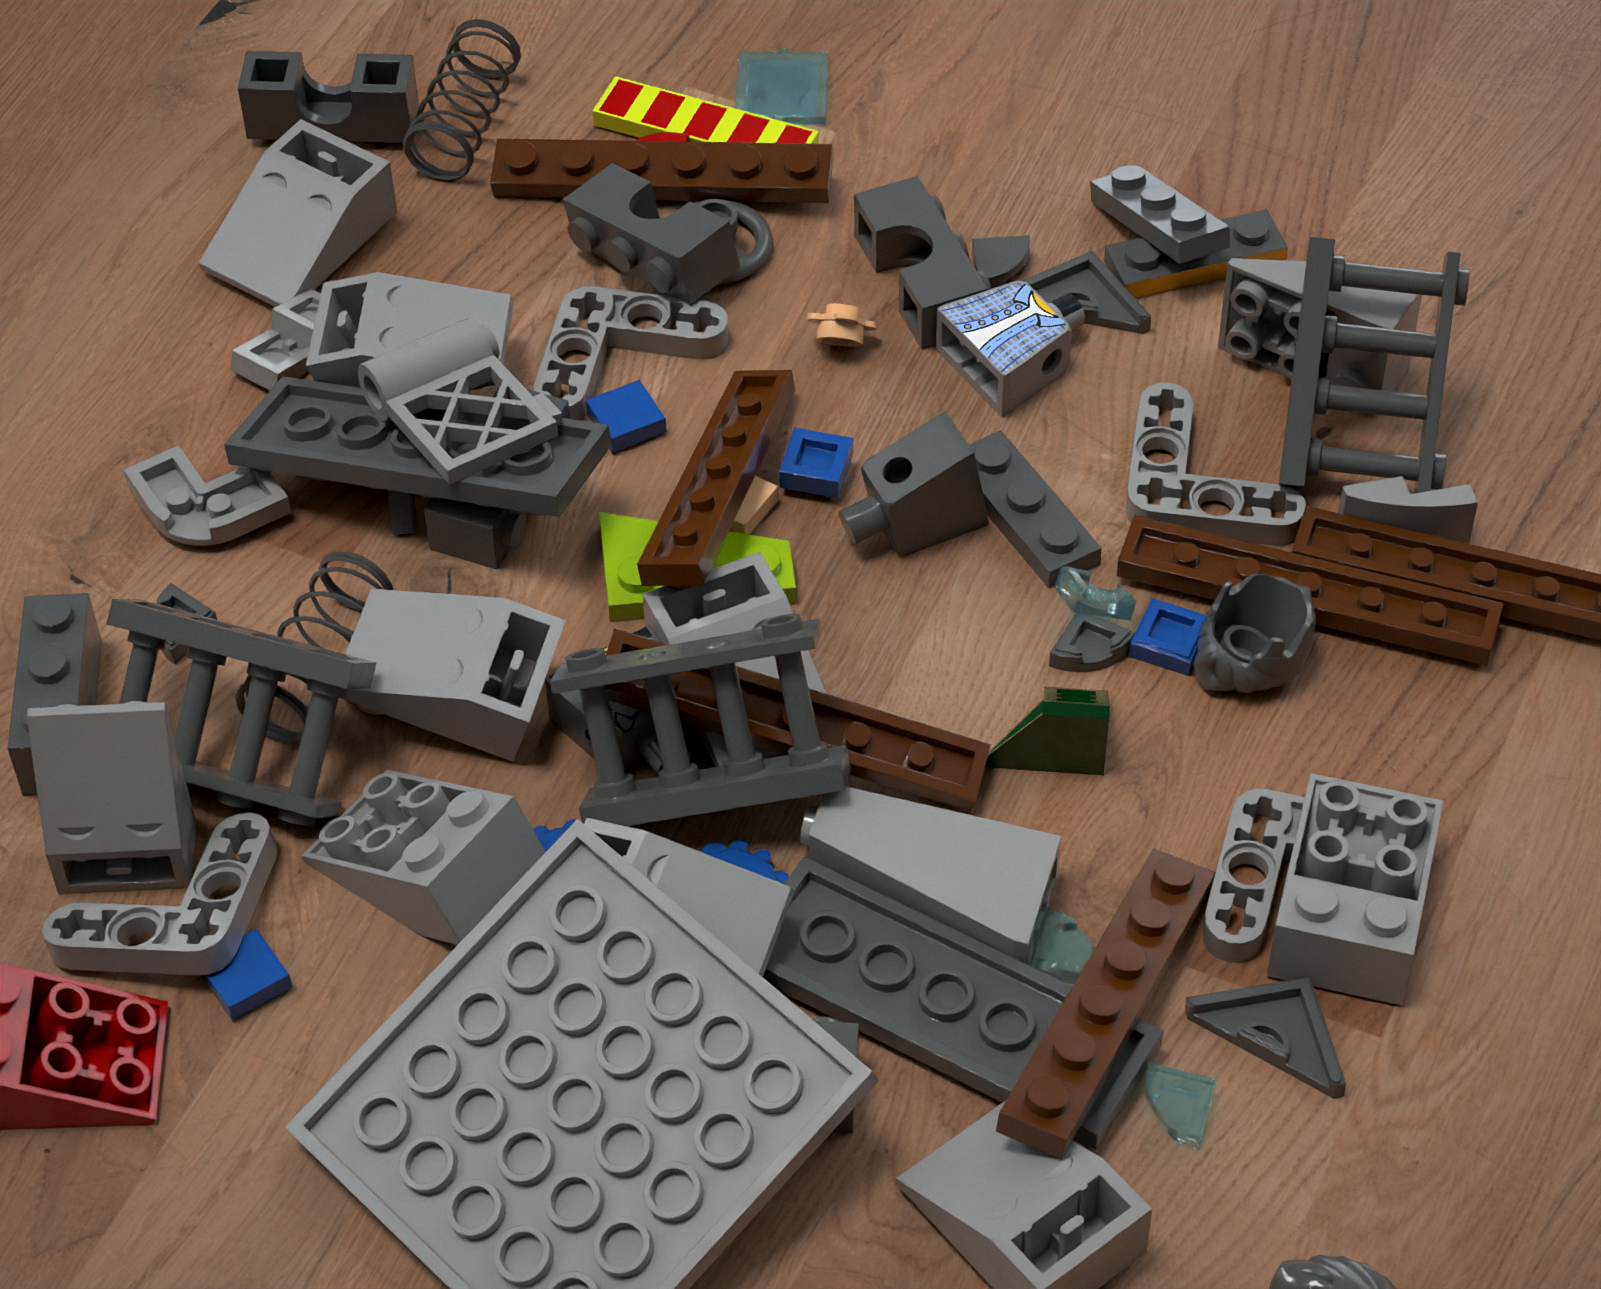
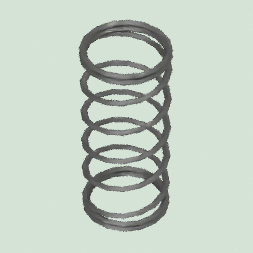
M474 19L465 21L456 28L446 50V57L441 60L436 71L437 77L431 81L427 90V97L422 100L419 106L418 116L412 120L403 140L405 155L410 163L421 173L435 179L447 181L460 179L469 173L474 162L473 153L478 151L482 144L481 134L490 127V114L497 111L500 105L499 95L505 92L509 85L508 75L515 72L521 59L520 46L514 36L504 27L492 21ZM473 27L488 28L496 33H499L503 38H505L509 42V44L503 39H501L499 36L487 32H462L468 28ZM472 35L493 38L507 47L512 54L513 63L504 69L499 62L486 54L477 51H461L459 41ZM464 55H477L488 59L500 70L484 69L473 64ZM457 57L459 62L472 72L454 70L451 59ZM445 64H447L450 71L442 73ZM457 74L468 75L481 80L489 86L492 92H484L472 88L464 83ZM452 75L463 87L471 92L483 96H494L495 102L493 107L487 110L483 103L469 94L455 90H445L442 79ZM482 76L491 78L503 77L504 83L500 89L496 90L492 83ZM437 83L441 91L433 92ZM448 94L468 98L479 105L483 111L476 112L466 109L456 103ZM444 95L453 106L465 113L476 116L485 115L486 122L484 127L478 130L471 121L462 115L451 111L436 110L433 98ZM428 103L432 111L423 113L425 106ZM439 114L461 119L473 131L458 129L447 123ZM435 115L441 123L423 122V118ZM427 129L441 131L453 137L461 144L464 151H456L443 146L428 133ZM422 130L424 135L435 146L445 152L455 155H466V166L459 171H446L430 164L418 152L414 144V134ZM461 134L476 135L477 142L472 148L467 139Z
M332 552L325 555L318 568L319 571L315 572L309 581V592L297 598L293 606L294 617L281 623L277 636L283 637L286 627L295 622L301 635L310 645L323 648L313 641L300 623V621H309L333 629L350 643V635H353L354 631L332 619L319 605L315 596L335 598L362 613L366 602L357 600L345 593L333 582L328 572L337 571L352 574L365 580L376 589L394 590L386 573L372 561L351 552ZM334 560L355 564L374 576L382 587L369 576L356 570L343 567L327 568V565ZM318 577H320L328 592H315L314 585ZM311 597L317 611L325 620L310 616L299 617L298 610L302 602ZM287 673V675L295 677L303 681L304 683L308 684V678ZM249 674L235 695L237 708L242 716L246 704L244 693L247 697L252 675ZM277 685L275 696L291 706L299 714L305 726L309 706L305 705L290 691ZM269 718L266 736L282 742L301 741L303 731H290L277 725Z

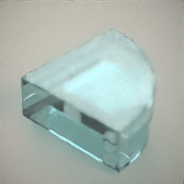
M1065 566V568L1060 567L1055 588L1072 612L1131 621L1137 601L1126 589L1119 585L1116 586L1115 590L1100 588L1089 583L1091 578L1090 572Z
M1047 908L1032 967L1065 983L1074 984L1095 947L1085 933L1077 927L1078 922L1071 916L1058 910Z
M1148 1062L1145 1081V1096L1148 1105L1151 1106L1158 1119L1168 1128V1134L1174 1140L1192 1149L1200 1150L1215 1095L1217 1079Z

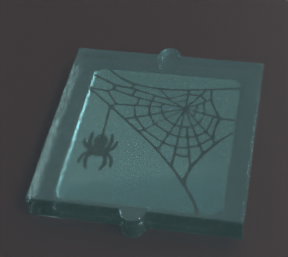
M781 48L779 51H739L735 109L795 125H826L829 52H789L787 48Z

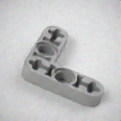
M583 286L573 289L565 295L561 302L533 385V391L543 392L544 394L559 398L562 391L561 383L569 385L570 395H565L562 399L568 400L570 419L582 421L587 415L586 400L594 395L609 347L693 359H709L721 354L729 344L728 315L721 306L709 301L696 300L690 305L672 296L596 286ZM587 313H591L587 323L588 330L580 328V319H584ZM642 316L654 317L660 321L655 327L640 329L630 324L633 320ZM672 323H676V330H672ZM705 328V331L700 332V329ZM571 350H581L590 355L587 359L578 363H568L560 359L561 355Z
M1169 382L1156 383L1147 387L1142 392L1138 405L1126 499V515L1129 521L1132 522L1134 515L1254 544L1278 546L1294 542L1306 507V501L1301 493L1290 486L1276 483L1186 474L1193 398L1188 390L1180 385ZM1166 409L1171 411L1170 427L1158 426L1160 410ZM1153 449H1163L1172 453L1175 459L1168 463L1159 464L1151 462L1144 454ZM1148 499H1161L1160 505L1148 504ZM1181 500L1188 501L1187 509H1180ZM1207 501H1220L1227 504L1231 511L1225 515L1214 516L1207 514L1199 506ZM1244 507H1251L1250 516H1243ZM1271 511L1282 512L1283 518L1271 517Z
M1259 788L1246 791L1237 797L1231 811L1203 926V942L1207 950L1216 958L1226 962L1239 963L1250 960L1258 954L1262 947L1283 862L1290 863L1305 797ZM1256 816L1269 818L1262 843L1250 841L1252 826ZM1240 864H1251L1260 868L1264 872L1266 879L1258 884L1246 885L1237 882L1229 871ZM1233 905L1245 908L1243 926L1239 931V935L1226 933Z
M241 813L228 817L219 823L211 834L180 906L79 902L70 903L55 910L47 917L42 927V934L53 962L61 968L70 970L196 976L212 974L223 969L232 961L237 953L276 860L277 847L267 819L259 814ZM235 852H238L240 861H237ZM223 887H240L237 892L226 898L208 899L214 891ZM207 924H210L213 935H209L210 931ZM146 931L155 932L153 937L147 942L135 946L123 945L128 938L135 934Z

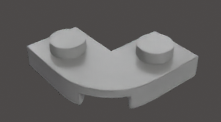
M179 445L123 470L128 488L154 526L168 538L183 544L207 546L228 542L291 513L288 496L271 472L242 466L205 483Z

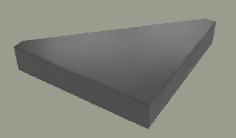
M1093 251L1022 280L1027 282L1047 303L1067 293L1074 295L1084 310L1085 324L1140 334L1150 331L1151 315Z
M1310 977L1186 997L1185 1013L1188 1020L1332 1098L1344 1096L1346 1082Z

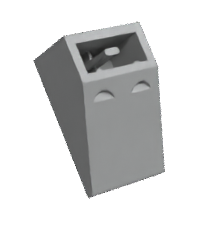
M300 119L263 153L199 261L200 269L274 307L309 288L315 290L397 213L390 162Z
M1231 258L1227 264L1218 348L1292 379L1306 261ZM1342 286L1341 292L1329 291L1326 316L1337 317V323L1416 332L1422 295ZM1334 348L1333 354L1321 352L1318 377L1330 378L1329 384L1394 392L1409 370L1411 356Z
M381 272L325 282L322 286L306 367L314 381L361 388L358 379L359 364L466 318H472L479 326L485 324L491 329L500 350V356L497 359L504 365L514 300L510 294ZM491 380L471 390L494 386L495 384Z
M760 552L711 569L703 586H693L681 590L663 586L643 594L645 627L650 625L660 642L668 645L762 629L761 622L766 619L793 614L787 596ZM809 650L801 651L808 687L826 693ZM774 656L736 662V666L779 679ZM694 727L715 767L723 766V761L729 758L724 736ZM753 745L754 751L761 753L763 759L785 756L784 754Z
M371 589L345 653L350 656L377 662L371 688L347 689L346 697L342 699L513 762L531 720L566 620L502 597Z
M131 701L124 704L85 706L63 704L56 707L28 708L27 722L45 854L58 894L188 888L193 874L197 823L166 702L146 703Z
M386 770L383 774L374 777L365 785L362 795L340 817L333 819L322 828L319 838L301 857L312 868L417 934L458 945L546 851L514 796Z
M1310 773L1276 920L1267 976L1282 980L1310 977L1314 987L1403 1006L1444 800Z
M586 818L585 826L763 977L794 894L792 887L651 832Z
M1006 1101L896 1178V1185L993 1289H1099L1147 1253L1152 1208L1103 1158L1072 1141L1063 1159H1060L996 1132L999 1112Z

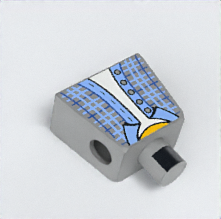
M1017 280L937 308L936 350L1003 417L1066 372L1070 365L1072 330L1085 323L1084 310L1078 299L1070 293L1047 303L1027 282Z

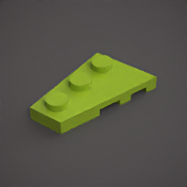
M599 512L610 622L644 619L643 594L663 586H642L637 563L659 521ZM728 532L711 569L760 552L787 596L789 604H797L790 542L782 539Z

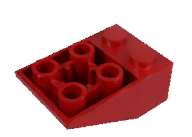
M0 962V1130L153 1125L157 1116L168 1001Z

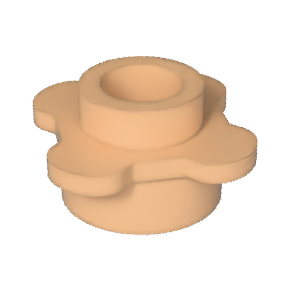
M827 304L825 314H807L808 322L818 323L816 340L824 344L859 347L863 345L864 331H874L877 328L876 322L860 318L861 308L853 305Z

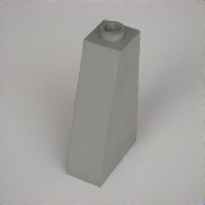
M847 786L842 791L824 793L819 807L810 805L807 808L802 823L800 843L809 846V859L1031 966L1058 878L1061 847L1060 835Z

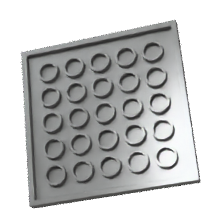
M577 819L299 1111L285 1128L450 1289H689L879 1080L871 1069Z

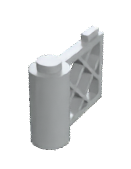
M472 318L461 320L361 363L358 366V379L362 392L375 415L383 421L391 419L449 485L557 437V424L563 422L562 412L543 392L532 396L497 359L500 356V350L493 332L485 324L479 326ZM491 380L499 388L496 397L468 394L469 390ZM427 408L446 410L442 421L416 419L413 415ZM460 412L489 415L485 426L456 423ZM502 417L528 419L532 423L518 430L498 428ZM448 441L477 444L476 449L453 459L445 451Z

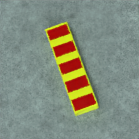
M616 76L592 111L594 126L638 138L661 132H677L689 135L690 142L819 144V131Z

